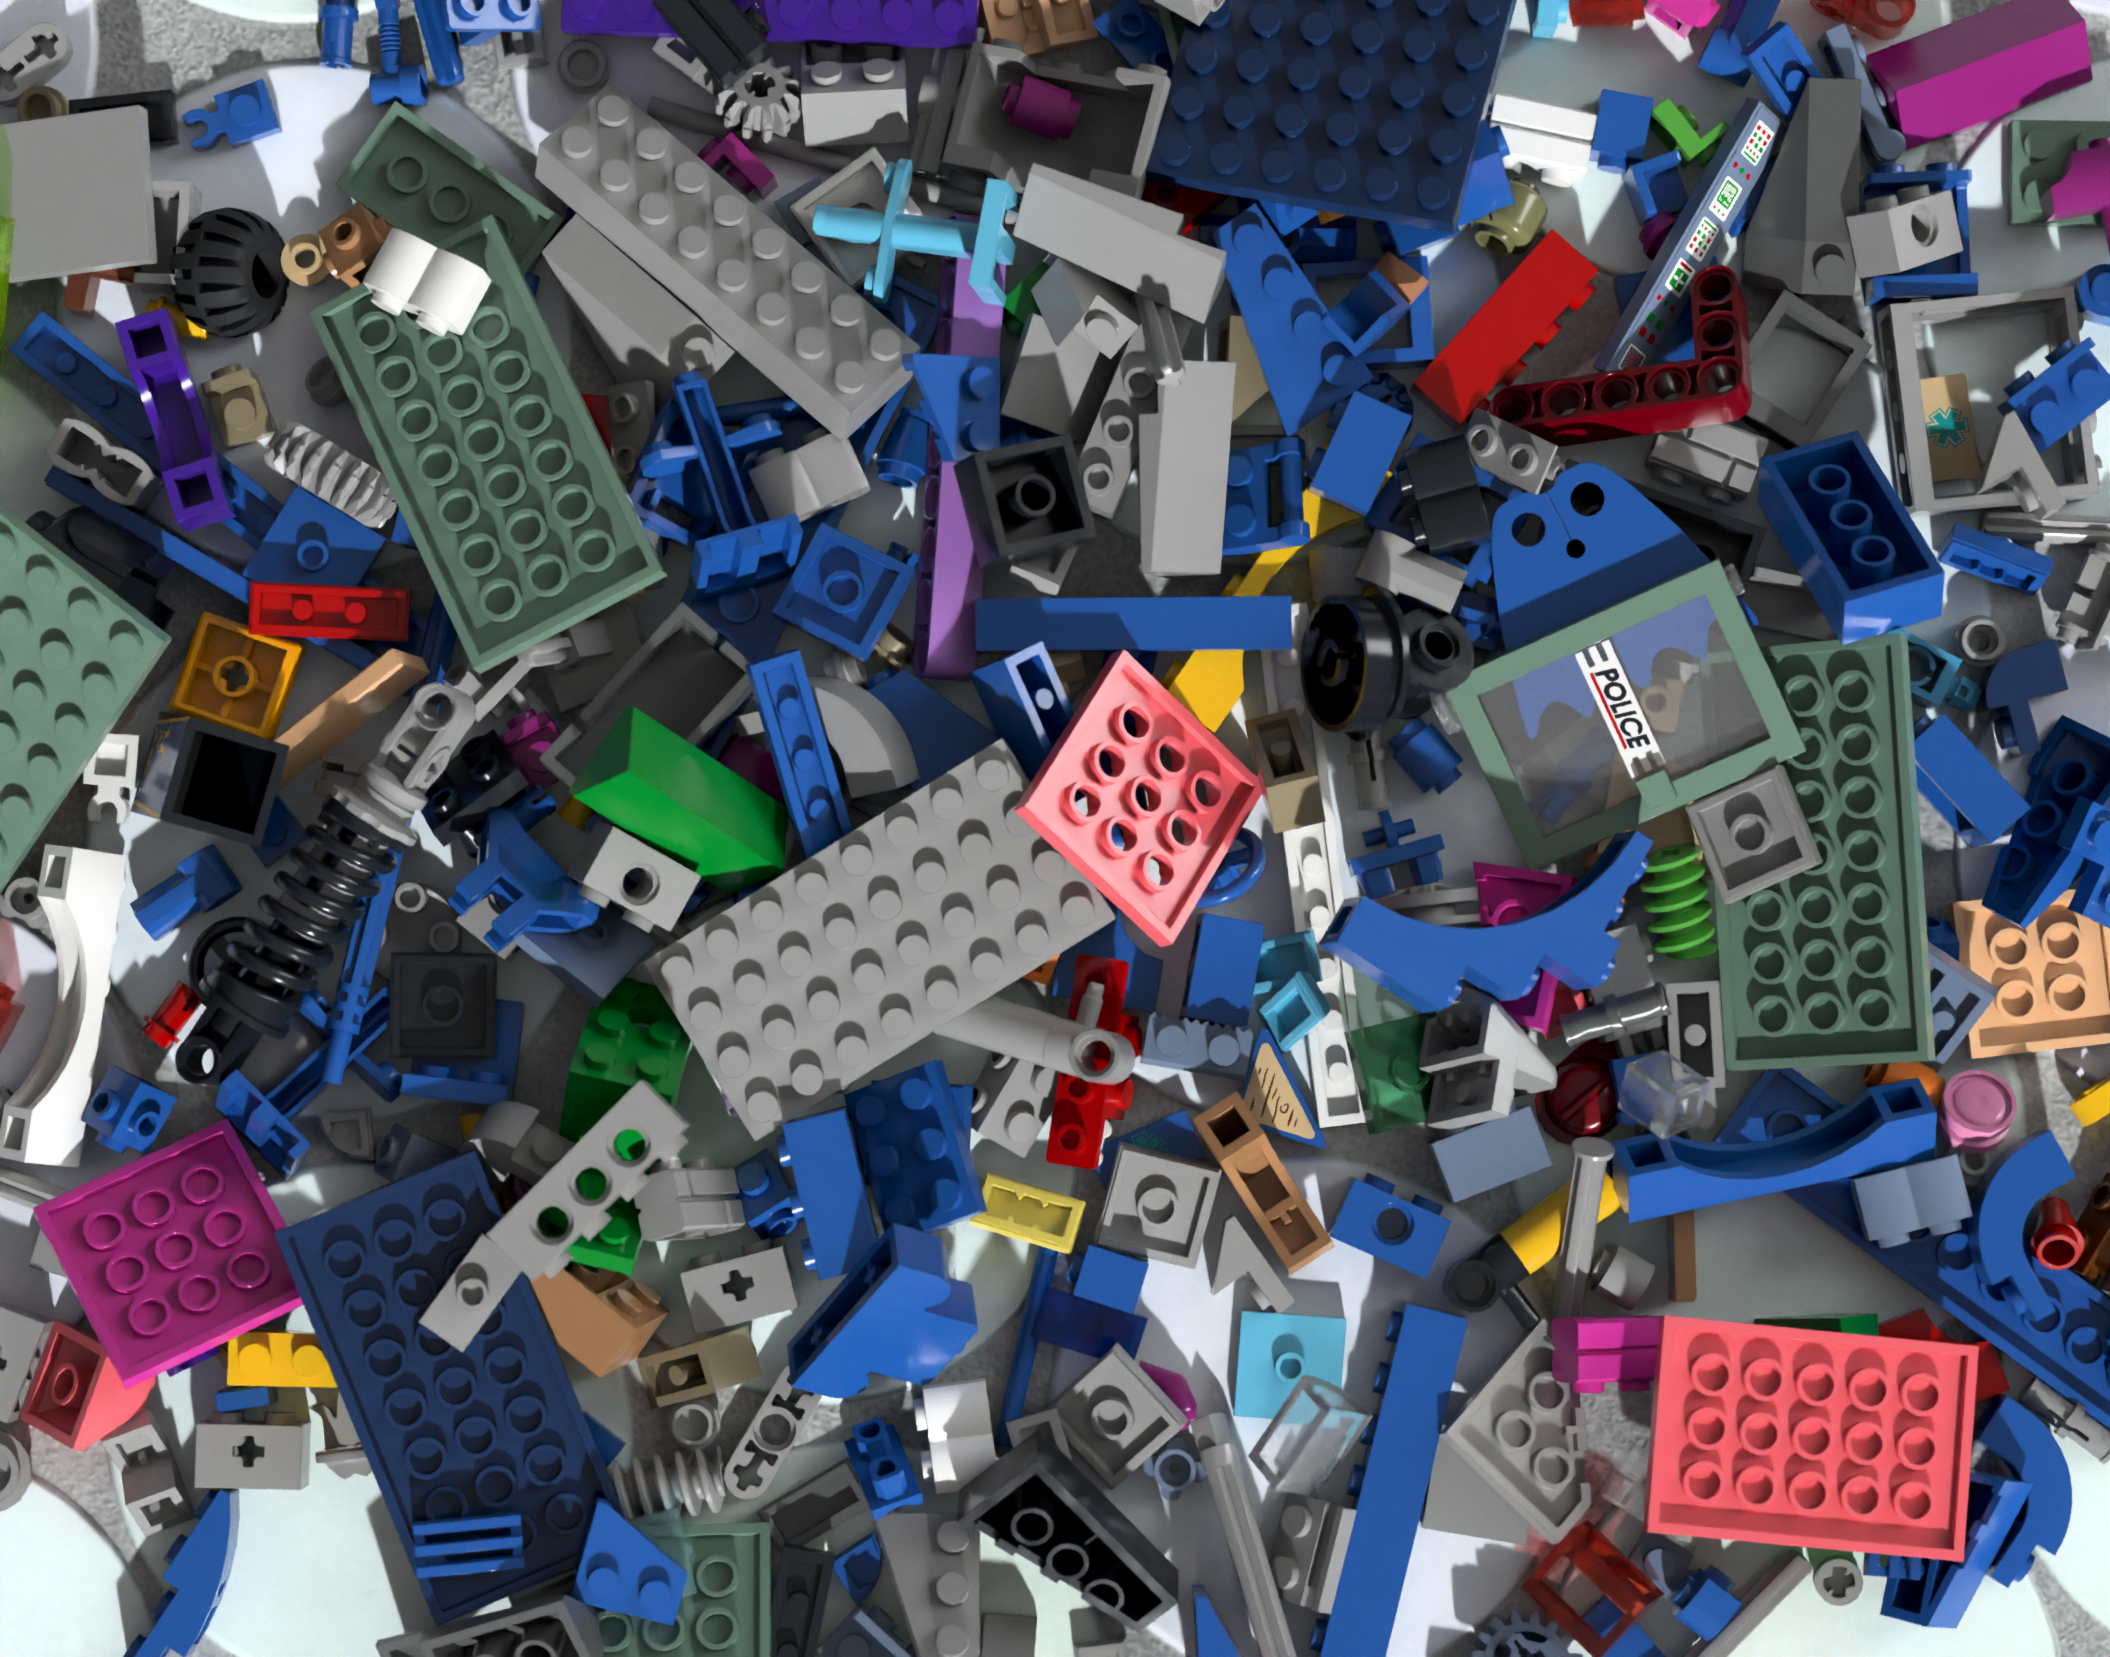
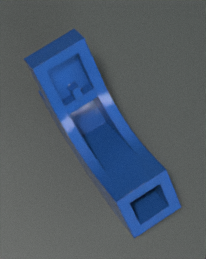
M2039 1129L2019 1140L1998 1156L1983 1175L1971 1203L1973 1216L1968 1218V1244L1971 1259L1981 1283L1994 1285L2004 1280L2006 1286L2001 1288V1293L2012 1312L2016 1316L2023 1313L2025 1319L2036 1322L2056 1311L2025 1256L2022 1239L2024 1223L2030 1210L2041 1197L2077 1177L2051 1130Z
M1998 1394L1993 1396L1974 1425L1972 1439L1999 1457L2010 1470L2013 1479L2034 1484L1986 1572L1988 1577L2008 1588L2013 1580L2020 1582L2027 1575L2035 1561V1556L2031 1553L2036 1546L2054 1556L2056 1555L2064 1540L2071 1518L2072 1485L2063 1452L2047 1427L2016 1401L2006 1395Z

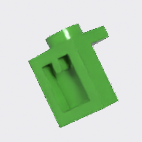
M1669 97L1652 109L1649 124L1650 128L1669 152L1679 150L1682 158L1679 165L1682 169L1695 160L1701 167L1711 161L1722 142L1721 140H1723L1730 128L1723 121L1700 138L1696 133L1699 129L1698 123L1690 111L1681 104L1676 107Z

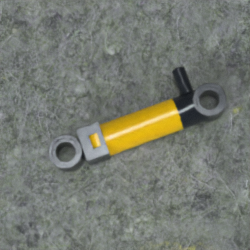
M1670 1119L1642 1124L1634 1135L1636 1137L1665 1130L1683 1139L1691 1140L1687 1130L1680 1123ZM1613 1157L1606 1164L1597 1225L1622 1208L1613 1189ZM1572 1179L1468 1256L1451 1265L1444 1278V1291L1448 1299L1456 1307L1470 1313L1482 1312L1490 1308L1501 1297L1523 1329L1528 1330L1540 1321L1541 1316L1517 1284L1561 1253ZM1477 1270L1485 1279V1290L1476 1299H1464L1458 1289L1459 1280L1464 1273Z

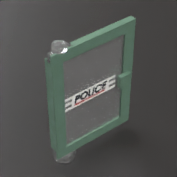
M1718 557L1702 565L1692 567L1474 665L1469 677L1450 692H1429L1433 707L1447 734L1450 736L1464 730L1529 870H1536L1807 751L1737 598L1738 595L1745 593L1746 589L1734 563L1723 567Z

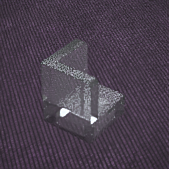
M1660 1050L1627 1064L1618 1100V1108L1661 1139H1665L1699 1124L1710 1081L1668 1052Z

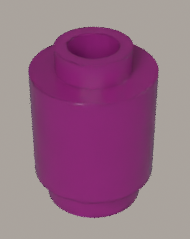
M1024 74L1019 83L1010 81L1000 110L1008 113L1006 121L1008 125L1052 141L1056 137L1068 140L1075 127L1082 102L1072 98L1071 91Z

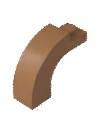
M1237 1091L1192 1119L1227 1178L1291 1275L1335 1247L1332 1239L1293 1182L1272 1148L1266 1134Z

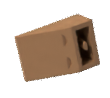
M570 1261L551 1280L545 1274L534 1281L529 1278L558 1344L599 1378L635 1360L670 1313V1310L660 1303V1295L651 1286L641 1281L634 1282L626 1274Z

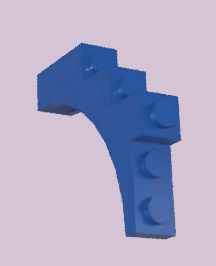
M1638 830L1616 834L1594 866L1565 894L1530 915L1496 927L1470 929L1436 926L1399 915L1365 896L1344 899L1319 945L1422 1013L1442 1011L1443 1007H1449L1462 989L1463 982L1460 980V977H1463L1485 993L1491 995L1497 1001L1516 1000L1527 995L1539 978L1540 971L1537 969V966L1573 990L1596 988V986L1603 984L1612 973L1616 964L1613 956L1621 943L1604 932V930L1612 927L1620 917L1624 908V903L1621 900L1629 885L1636 883L1645 872L1649 863V859L1645 856L1654 841Z

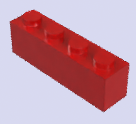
M1551 229L1413 382L1409 391L1455 432L1464 422L1469 424L1475 407L1485 412L1488 411L1490 401L1486 397L1499 383L1505 388L1510 387L1527 368L1528 365L1521 359L1531 347L1535 345L1542 351L1557 335L1562 327L1556 320L1569 306L1577 312L1597 289L1590 282L1599 270L1557 232Z

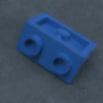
M2090 337L2077 345L2070 338L2044 357L2050 366L2034 377L2028 370L2003 389L2009 398L1996 408L2003 417L2015 410L2039 455L2110 400V375L2090 351L2096 345Z

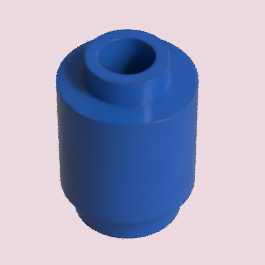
M1419 716L1388 742L1389 746L1395 751L1392 757L1424 794L1433 788L1440 795L1463 775L1457 769V766L1464 759L1432 722L1427 725Z

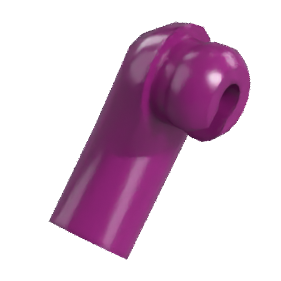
M1140 1360L1139 1366L1189 1419L1187 1424L1179 1431L1187 1429L1190 1421L1196 1417L1197 1403L1186 1379L1178 1373Z

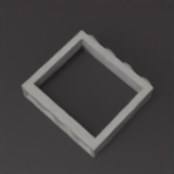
M2073 286L1890 304L1876 313L1899 499L1911 518L2021 506L2013 489L1987 491L1978 495L1976 493L1934 497L1913 325L2045 312L2050 353L2069 338L2075 345L2080 343L2079 331L2083 328L2084 313H2078ZM2096 411L2060 438L2066 483L2056 485L2065 502L2084 500L2099 493L2098 469L2103 468L2100 456L2094 454L2092 434L2095 433L2097 426Z

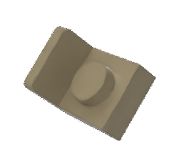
M239 364L226 366L212 372V380L201 384L203 394L210 401L226 449L231 450L272 436L277 432L259 376L251 368L242 370Z

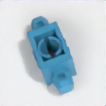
M1901 628L1880 634H1907L1908 654L1919 659L1922 664L1923 674L1928 675L1934 672L1932 678L1925 676L1918 681L1910 680L1911 700L1913 703L1927 710H1932L1939 707L1943 698H1946V705L1961 711L1973 710L1982 690L1975 682L1963 675L1959 676V678L1954 677L1962 659ZM1929 682L1926 690L1919 688V686Z

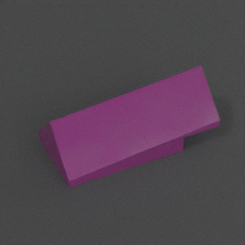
M2011 0L1866 55V62L1874 82L1879 85L1883 92L1887 107L1886 111L1893 128L1902 133L1905 138L1906 147L1904 152L1945 136L1947 138L2093 80L2085 19L2068 0Z

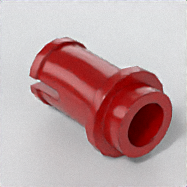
M178 980L176 986L153 1016L149 1017L146 1015L144 1017L147 1023L141 1031L165 1049L169 1047L172 1041L178 1044L180 1039L176 1036L202 1003L195 995L193 989Z

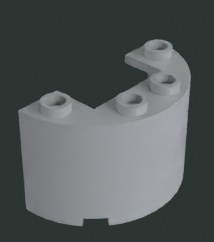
M994 38L992 45L973 42L942 163L982 183L987 182L988 176L991 179L1009 181L1015 192L1021 196L1024 194L1029 172L1034 162L1125 195L1142 199L1146 184V168L1171 86V81L1167 77L1168 72L1165 69L1139 63L1136 70L1117 67V71L1105 70L1102 77L1086 74L1087 70L1084 67L1068 62H1057L1056 68L1037 65L1022 51V45L1007 39ZM1025 74L1071 91V97L1080 100L1082 103L1075 127L1069 139L1065 140L1056 137L1052 141L1008 125L1006 123L1008 113L1001 111L1000 108L1010 81L1019 83Z

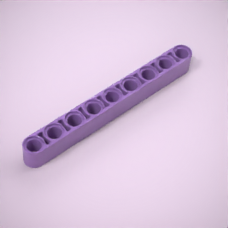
M952 213L948 218L980 222V217ZM1005 222L1004 229L1008 233L1007 224ZM942 255L935 354L999 358L1003 306L984 303L969 285L968 280L972 260ZM997 263L994 280L1004 292L1006 264ZM929 423L913 642L915 646L913 649V670L919 678L968 682L971 680L969 672L976 669L978 653L975 651V599H982L984 567L979 568L953 467L958 463L943 462L934 440V429Z

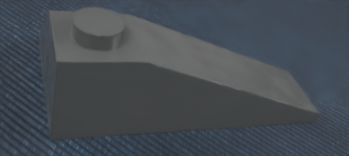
M1807 77L1785 131V139L1772 170H1769L1754 214L1751 215L1744 232L1742 285L1779 291L1786 289L1789 292L1799 294L1854 296L1856 263L1846 217L1859 213L1862 79Z

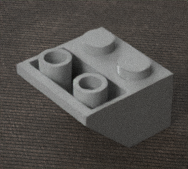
M801 43V103L805 147L909 142L905 47Z

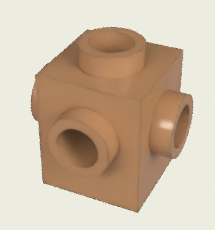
M360 203L318 231L327 250L322 255V259L330 273L338 281L343 280L351 288L363 283L366 274L393 227L390 221L384 215L376 218Z

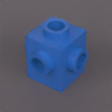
M111 1064L97 1091L91 1097L81 1120L99 1131L95 1140L121 1154L124 1153L127 1146L148 1154L178 1098L151 1082Z

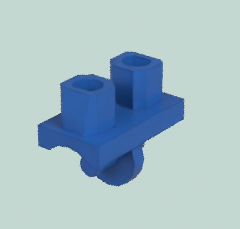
M1384 810L1377 812L1380 827L1362 832V837L1366 848L1385 843L1386 849L1354 858L1347 862L1350 876L1358 877L1364 894L1372 900L1395 891L1389 866L1405 861L1408 862L1414 886L1428 885L1443 880L1442 861L1439 851L1445 849L1441 833L1399 845L1398 838L1416 833L1413 820L1410 818L1393 823L1389 811Z
M876 1417L855 1425L852 1428L854 1438L844 1441V1445L874 1521L883 1518L890 1511L900 1509L902 1506L924 1503L922 1492L894 1424L885 1426L882 1418Z

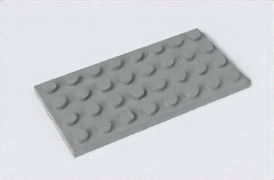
M1003 737L642 962L755 1142L1115 920V915L1100 891L1014 811L1031 781Z

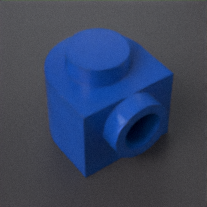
M2100 264L2090 268L2078 277L2072 286L2074 288L2075 300L2077 301L2078 313H2084V320L2110 326V265Z
M1712 1564L1705 1571L1699 1568L1693 1577L1689 1574L1684 1576L1673 1589L1670 1595V1600L1674 1603L1671 1614L1704 1640L1709 1641L1725 1627L1742 1605L1740 1600L1731 1591L1736 1583Z

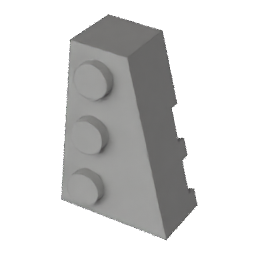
M887 1513L883 1518L875 1520L876 1534L882 1547L917 1657H980L981 1531L975 1528L972 1532L956 1522L957 1513Z

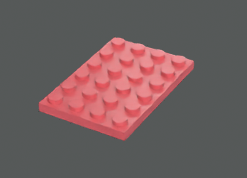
M1660 1315L1643 1531L1964 1562L1979 1346Z

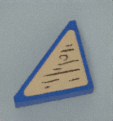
M1260 1027L1248 1064L1246 1080L1242 1083L1239 1095L1262 1130L1324 1149L1326 1140L1268 1029Z

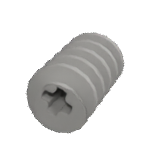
M715 1445L712 1461L706 1460L700 1447L695 1448L691 1464L685 1463L680 1451H674L671 1467L667 1468L664 1466L659 1454H653L650 1470L646 1471L638 1457H632L629 1473L626 1474L623 1473L617 1460H614L613 1470L616 1495L624 1515L631 1525L638 1523L641 1509H643L650 1522L658 1521L662 1505L671 1519L679 1518L683 1502L692 1516L700 1514L703 1499L706 1500L713 1513L721 1511L724 1496H726V1484L720 1445Z

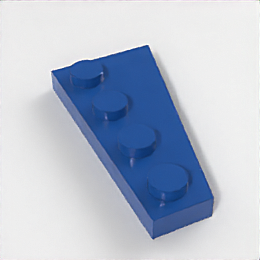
M1256 203L1210 234L1215 248L1227 252L1225 275L1245 323L1244 327L1262 369L1263 378L1275 404L1285 437L1291 436L1337 404L1339 399L1343 400L1353 393L1354 390H1357L1374 378L1359 355L1355 357L1322 323L1321 317L1328 311L1327 307Z

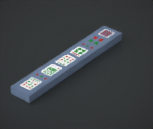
M1746 98L1592 367L1598 372L1603 373L1650 366L1656 358L1691 297L1693 278L1699 271L1710 264L1787 129V125L1760 100Z

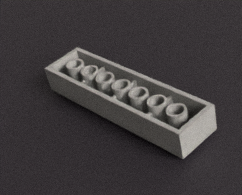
M611 82L539 143L535 177L842 442L853 434L912 378L913 371H905L902 354L920 353L921 347Z

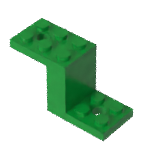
M627 977L597 1009L592 1006L568 1070L559 1130L560 1136L577 1144L639 1080H646L676 1110L681 1077L693 1043L656 985L635 981ZM634 1023H645L650 1025V1027H638ZM628 1129L619 1136L617 1149L620 1155L630 1161H635L643 1155L645 1140L641 1133L634 1129ZM658 1158L653 1164L662 1162V1160ZM588 1168L580 1176L579 1187L586 1197L598 1199L606 1191L607 1180L600 1170ZM649 1168L644 1172L645 1175L650 1174ZM620 1196L606 1210L612 1217L607 1225L590 1241L581 1235L567 1249L574 1256L571 1261L632 1275L643 1241L638 1220L641 1209L636 1208L634 1197L629 1202H626ZM551 1206L547 1208L541 1217V1226L544 1232L551 1237L558 1238L567 1231L569 1222L566 1213L558 1207Z

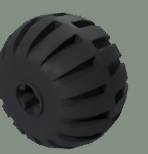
M231 207L205 212L193 219L189 224L190 230L183 234L177 244L178 247L186 248L185 252L176 254V238L172 248L174 255L170 257L169 269L172 270V274H175V269H181L183 278H173L176 285L171 286V290L175 292L174 300L179 310L187 314L186 318L199 328L206 330L209 334L220 337L237 338L257 333L271 324L281 313V306L284 307L288 295L286 291L290 281L281 266V254L285 244L279 232L268 221L255 213Z

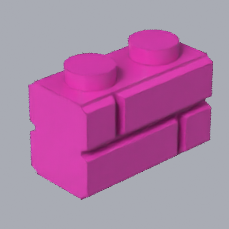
M1660 1316L1554 1317L1551 1321L1552 1346L1554 1347L1552 1352V1377L1558 1382L1572 1383L1573 1393H1604V1383L1618 1382V1391H1650V1381L1655 1380Z

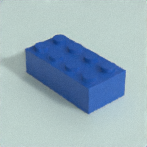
M1858 430L1760 458L1758 503L1841 645L1941 616L1945 572Z

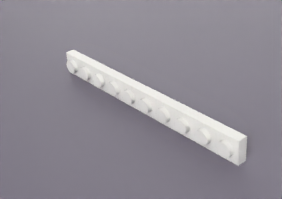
M1305 602L1291 604L1292 650H1259L1267 715L1295 708L1318 774L1326 820L1325 822L1282 832L1294 933L1314 929L1323 981L1317 982V985L1331 1007L1327 1016L1307 1034L1318 1127L1324 1128L1372 1122L1353 967L1319 945L1344 901L1323 728L1316 723L1308 709L1301 682V647L1304 631L1309 619L1308 605Z

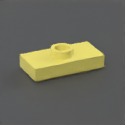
M986 1172L981 1191L987 1212L971 1217V1226L1071 1255L1087 1207L1086 1201Z

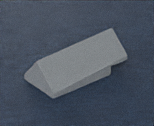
M1033 162L1014 227V236L1203 324L1212 309L1225 278L1227 252L1183 237V214Z
M1183 360L1186 374L1180 378L1181 385L1172 388L1170 384L1164 386L1158 384V413L1139 414L1142 573L1182 582L1196 581L1221 573L1236 362Z

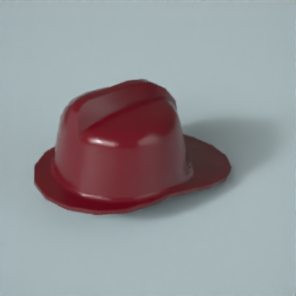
M1593 1038L1580 1045L1556 1066L1558 1073L1556 1088L1537 1092L1535 1098L1537 1118L1544 1131L1558 1142L1572 1145V1142L1580 1137L1602 1138L1618 1125L1615 1116L1617 1107L1608 1060L1619 1058L1613 1040L1598 1043L1597 1039ZM1632 1042L1636 1055L1643 1054L1642 1050Z

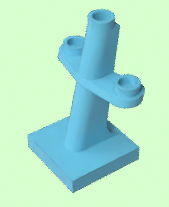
M902 158L897 163L889 162L886 167L883 189L884 193L890 194L886 212L825 204L817 205L813 218L814 235L824 236L828 240L879 247L877 265L870 264L868 266L864 282L865 296L873 297L875 303L886 304L889 299L896 249L972 260L968 280L969 285L984 303L1005 306L1007 296L995 282L994 277L997 263L1013 265L1016 244L1004 229L1006 213L1018 214L1021 205V199L1009 181L987 179L980 222L904 214L911 187L913 165L912 160Z

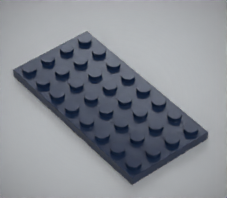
M475 1149L274 1230L279 1247L416 1578L412 1522L520 1512L525 1568L417 1579L436 1626L576 1568L597 1497L606 1499L613 1509L626 1519L529 1279L523 1271L520 1272L463 1353L419 1323L421 1315L481 1232L487 1235L503 1218ZM510 1527L431 1534L424 1535L425 1544L509 1536L511 1535ZM512 1548L426 1556V1562L433 1563L513 1554Z

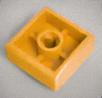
M203 612L172 694L169 708L185 716L273 741L303 659L305 648L296 642L279 636L248 634L249 626L210 612ZM241 664L245 665L244 674L249 676L247 685H239L236 692H231L233 684L226 680L227 672L229 670L238 671Z

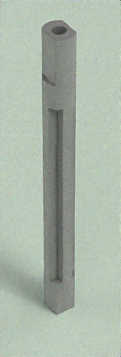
M1225 1412L1214 1413L1190 1421L1260 1656L1297 1657L1239 1465V1457Z

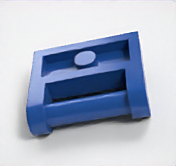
M1285 437L1276 440L1273 444L1230 450L1222 546L1223 557L1296 547L1311 541L1310 525L1304 521L1301 461L1306 458L1305 440L1298 437ZM1280 465L1283 523L1278 527H1273L1269 467Z

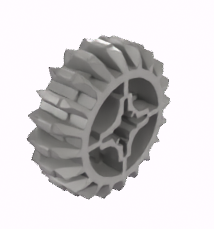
M286 421L279 432H275L269 441V448L263 456L268 467L371 530L381 529L386 520L391 519L398 507L396 505L397 502L384 474L306 426L295 421Z

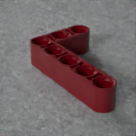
M1711 265L1699 271L1692 280L1691 302L1695 359L1510 386L1501 389L1493 396L1489 404V413L1508 423L1516 417L1524 416L1520 421L1511 424L1558 447L1739 420L1747 414L1751 407L1752 383L1747 307L1736 274L1726 266ZM1726 296L1721 300L1712 301L1716 297ZM1730 340L1725 345L1719 347L1714 346L1718 342ZM1724 386H1732V387H1731L1729 390H1727V391H1724V392H1716V391L1719 390L1721 387H1724ZM1680 393V395H1678L1674 399L1664 400L1667 396L1671 394ZM1628 401L1623 406L1612 408L1618 402ZM1576 408V410H1574L1570 414L1561 415L1566 410Z

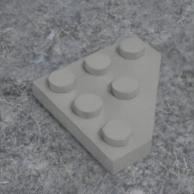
M1541 1318L1536 1325L1525 1332L1439 1433V1436L1548 1542L1558 1544L1592 1504L1590 1483H1586L1584 1451H1588L1585 1407H1581L1580 1393L1572 1392V1383L1558 1382L1552 1377V1352L1554 1347L1552 1346L1551 1325L1544 1318Z

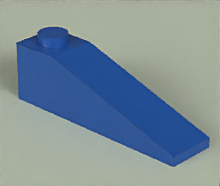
M2061 715L2041 744V751L2036 752L2032 757L2027 772L2031 777V781L2024 798L2031 808L2016 821L2009 844L2000 849L1981 904L1985 909L2022 929L2029 926L2087 868L2089 860L2056 844L2078 796L2092 800L2110 809V737L2064 715Z

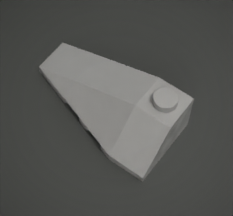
M577 213L541 252L615 379L616 384L638 380H650L654 383L655 415L658 414L661 405L666 399L671 398L677 402L671 385L675 377L686 372L699 371L702 378H706L708 383L735 353L733 349Z

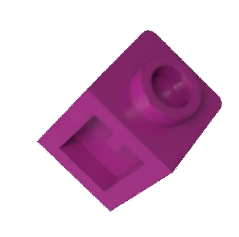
M732 132L723 140L719 137L713 138L697 155L716 173H719L728 164L731 168L725 174L746 196L754 190L764 200L778 187L775 175Z
M532 708L509 720L506 723L509 731L501 735L500 738L503 744L510 750L530 787L540 785L546 789L560 781L539 759L561 735L552 716L546 711L536 714Z

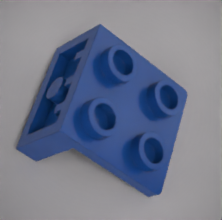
M496 999L495 1059L412 1058L411 1072L403 1073L400 1094L487 1105L501 1101L514 1102L525 1004L519 1001Z

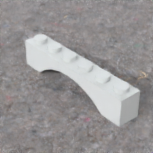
M45 844L37 897L48 918L56 945L59 972L57 1005L50 1034L37 1063L22 1086L4 1104L0 1129L1 1158L24 1163L79 1168L81 1153L86 1144V1123L81 1118L94 1093L93 1073L96 1053L102 1041L101 1021L105 997L110 989L109 970L112 950L118 937L117 918L119 905L127 880L125 871L127 856Z

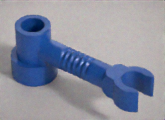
M375 0L380 27L379 36L381 37L382 73L370 75L369 87L372 102L374 105L393 104L394 101H397L398 103H403L405 108L427 106L429 102V86L423 64L402 66L401 42H399L401 40L399 37L400 28L398 27L400 25V0Z

